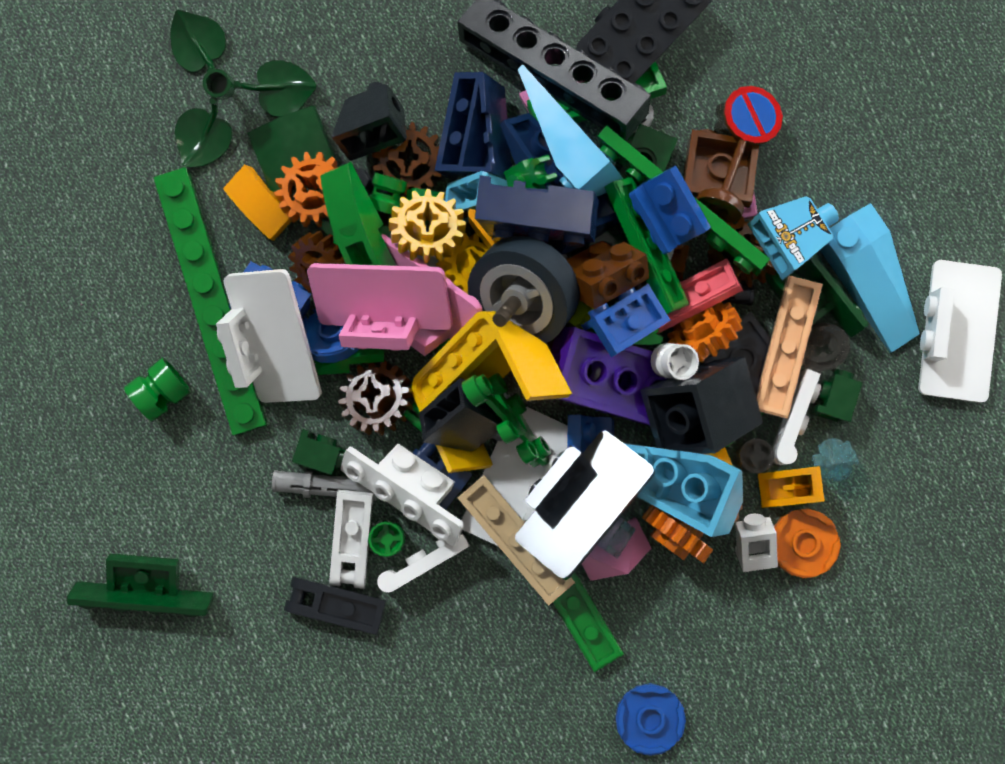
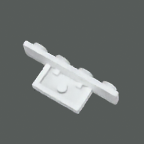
M397 444L379 464L351 446L345 451L341 471L349 479L360 483L372 491L377 498L388 502L400 510L408 519L416 521L431 531L436 538L444 540L451 546L458 542L464 522L439 506L452 490L455 481L400 444Z

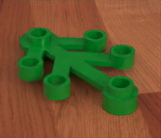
M499 373L489 378L484 374L480 376L473 375L462 382V388L466 397L475 407L486 402L503 420L496 427L500 437L506 444L518 438L523 441L516 446V449L525 464H530L533 468L539 465L544 467L549 464L548 456L551 454L549 445L543 437L537 438L532 433L522 415L527 411L522 398L517 393L507 399L505 398L504 393L508 391V387Z

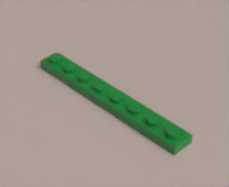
M183 167L153 177L232 435L237 436L268 426L254 383L252 382L248 387L235 388L232 376L227 370V359L222 343H220L217 337L216 323L231 308H229V299L189 170Z

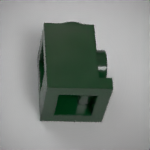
M834 369L832 376L828 377L827 381H822L821 390L817 398L821 403L812 407L810 414L840 424L851 422L863 382L854 380V374L848 371Z
M302 429L292 462L335 476L337 469L341 470L346 450L336 447L338 441L336 439L318 434L316 440L312 439L313 432Z

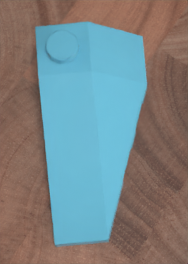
M522 65L518 69L554 163L564 175L559 181L567 188L594 191L596 196L607 193L604 186L613 181L621 180L623 177L603 152L527 68Z
M870 203L832 226L830 230L834 238L821 248L820 251L857 306L862 310L889 353H892L920 333L890 230Z
M623 443L655 469L654 476L638 494V498L710 537L730 534L743 503L742 470L712 455Z

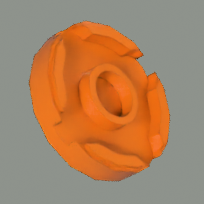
M811 509L793 510L780 517L774 525L777 533L778 566L789 575L801 578L815 577L830 570L838 559L841 547L840 537H838V532L832 520L823 513Z

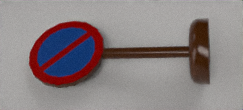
M755 86L738 88L729 95L724 103L723 116L725 124L732 135L738 138L739 141L722 188H706L700 191L697 196V200L726 223L739 221L744 211L742 201L730 192V188L746 144H765L777 135L782 126L783 115L777 100L763 88Z

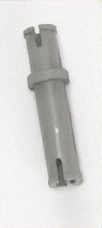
M274 470L272 477V492L303 494V498H311V495L337 497L338 490L373 493L360 483L354 482L346 476L313 474V470H306L305 473ZM374 494L373 501H376L377 497Z

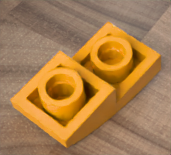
M244 164L223 188L243 214L270 240L274 241L292 222L288 217L289 212L283 213L279 207L282 201L277 200L275 193L269 190L253 167Z

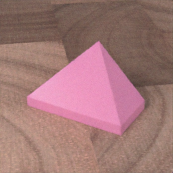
M636 517L608 531L583 561L582 566L590 581L629 574L652 549Z

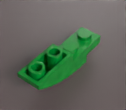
M352 162L323 173L320 177L326 210L345 263L352 265L397 266L378 230L383 225V222Z

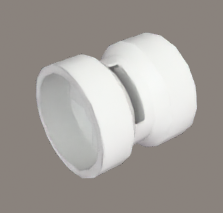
M663 343L654 349L651 355V366L653 371L660 377L686 380L696 373L699 366V358L695 349L689 345Z

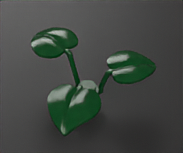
M176 10L170 32L173 55L178 64L189 72H198L207 64L208 69L203 78V88L211 96L210 103L212 108L211 114L202 108H192L184 112L177 120L175 141L184 167L192 168L210 164L219 159L230 147L233 136L232 127L226 120L216 117L218 115V101L229 99L234 94L235 89L260 91L259 103L267 113L276 117H282L300 110L315 92L317 85L313 78L301 67L284 60H272L259 67L257 79L260 85L234 81L225 71L215 69L212 60L220 58L226 48V36L222 27L209 17Z

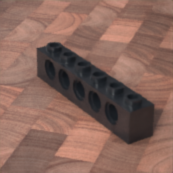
M475 0L457 21L460 42L520 79L521 76L518 69L524 65L556 101L601 129L608 126L625 141L628 140L649 114L651 95L642 86L630 83L620 77L611 67L602 66L590 59L584 51L572 48L562 42L556 34L552 32L547 33L534 25L528 17L519 16L509 10L499 0ZM578 81H587V83H579ZM606 98H615L617 100L610 101Z

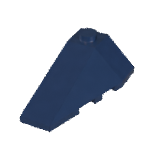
M530 113L503 120L500 126L515 164L526 159H535L549 155L550 160L545 163V171L549 175L556 173L558 177L555 181L544 184L546 189H548V185L564 187L559 181L564 175L554 163L539 122ZM607 193L597 196L599 205L595 239L620 222ZM549 240L553 248L561 255L582 248L566 246L563 244V241Z

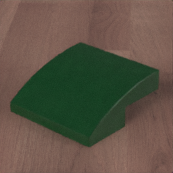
M309 106L289 113L248 132L268 187L273 192L281 189L275 182L276 178L285 177L281 167L291 168L294 166L291 160L292 157L297 158L301 162L304 160V152H308L311 159H315L318 152H322L325 161L331 157L336 159L315 106Z

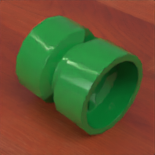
M164 357L147 369L148 375L146 377L139 375L124 387L126 394L133 404L151 422H154L168 411V403L177 404L191 393L185 380Z

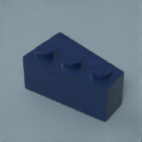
M484 72L454 73L435 166L437 173L452 181L480 171L488 172L506 180L504 172L512 167L511 152L500 126L503 120L508 119L505 87Z
M480 175L475 219L488 235L492 236L493 240L500 241L512 236H526L549 244V240L563 241L564 245L571 247H583L585 242L595 243L599 200L594 191L548 185V189L525 188L526 182L514 180L513 187L491 184V177Z

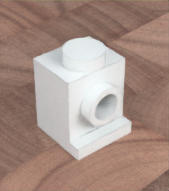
M753 513L747 515L744 521L735 522V552L742 571L749 572L777 568V533L771 518H765L761 514ZM762 552H764V554H757V555H750V556H749V554H755V553H762Z

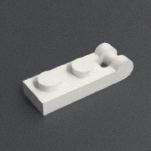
M806 369L799 374L788 419L782 418L770 450V460L776 465L792 464L797 459L798 453L794 447L797 436L804 434L809 422V416H806L809 404L815 403L821 390V384L818 383L821 374Z
M338 490L329 579V585L341 586V583L354 584V588L365 589L369 550L368 539L371 528L374 493ZM343 562L355 563V570L343 569Z
M464 534L460 535L458 542L454 546L439 539L436 541L438 549L428 555L422 549L405 559L408 566L399 572L388 570L380 574L377 580L378 587L384 592H392L468 548L470 544Z

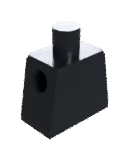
M379 82L370 83L367 86V91L345 100L332 133V138L349 161L404 142L407 138L404 108L388 85Z
M459 378L419 412L423 442L465 451H475L490 438L502 441L496 426L502 423L503 420L486 402L475 407L468 400L462 388V382L465 381L463 378Z

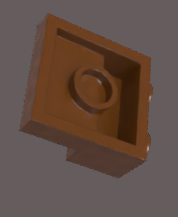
M692 129L687 145L684 180L696 199L699 192L706 188H722L739 141L735 136L717 134L709 129ZM746 144L730 188V192L735 194L742 201L744 207L750 208L753 201L759 144Z
M600 241L592 244L588 249L566 259L576 275L580 292L579 300L593 309L600 307L649 279L647 254L624 241L614 246Z

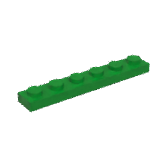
M608 126L598 135V146L612 164L617 161L627 169L625 174L628 178L632 177L635 184L640 186L642 183L663 172ZM695 198L711 226L705 232L707 235L706 241L719 252L725 250L735 258L733 263L746 274L752 272L758 277L767 266L770 258Z

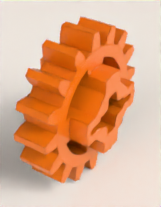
M304 152L303 161L299 162L297 158L292 157L293 167H281L285 177L276 178L275 182L281 189L274 193L277 200L282 201L279 204L280 209L283 213L289 212L288 217L293 223L300 218L303 227H308L310 221L314 220L319 228L322 227L323 218L327 217L329 220L320 176L337 168L338 163L334 157L325 161L322 152H318L315 159H311L309 153ZM293 186H295L297 190L296 193L293 195L295 199L294 201L292 200L291 195Z
M720 302L672 327L674 331L667 335L669 338L667 343L691 346L697 352L699 361L703 362L710 354L716 357L719 349H728L729 342L738 339L736 332L742 330L743 327L740 324L742 320L730 302L724 305Z
M650 505L642 516V519L655 528L650 536L682 560H685L691 554L704 564L712 553L713 549L700 540L704 534L703 532L668 513L665 514L655 506Z

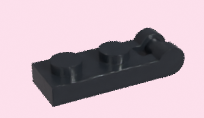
M292 576L290 587H293L290 600L285 602L284 611L375 635L378 634L387 600ZM306 591L315 593L312 606L303 603Z

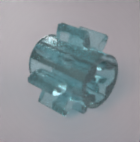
M836 438L825 440L819 444V454L812 456L814 466H820L821 478L827 477L832 481H842L853 474L851 465L859 464L856 452L852 450L850 441L843 443V441Z

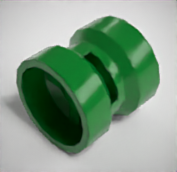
M375 172L372 181L374 190L369 197L376 210L392 214L393 206L400 207L399 199L401 194L405 193L408 182ZM381 190L391 192L393 195L383 193Z
M381 522L372 528L368 541L374 553L379 556L388 557L402 550L406 537L400 525L394 522Z

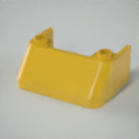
M495 311L477 312L415 375L412 382L413 397L420 412L459 378L466 380L473 375L480 376L484 374L489 378L499 373L504 378L512 371L526 401L568 398L572 392L547 344L510 320L503 327L495 325L492 319L496 313ZM484 444L475 451H465L436 445L448 473L486 469L493 465Z

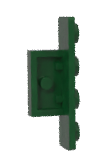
M817 253L790 274V276L823 284L813 324L830 311L850 337H853L869 326L862 310L853 304L843 292L841 283L829 274L822 265V261ZM766 273L767 282L778 296L782 298L786 278L782 280L778 273L775 276Z
M111 553L106 559L107 584L78 581L67 596L68 605H76L84 609L100 607L112 608L120 612L137 610L148 611L151 614H183L187 617L206 616L213 602L212 592L179 590V559Z

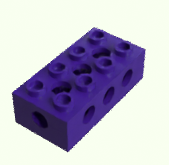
M565 326L558 336L554 338L551 353L572 394L568 398L556 399L650 426L640 389L667 379L658 376L653 371L651 366V355L653 352L631 345L617 355L610 357L597 334L576 327Z

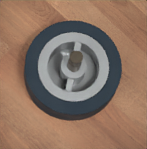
M512 236L496 242L474 265L468 279V295L474 296L479 301L483 311L496 312L492 318L495 325L503 327L510 320L545 343L558 336L575 314L579 304V286L570 264L556 249L543 241L531 237Z

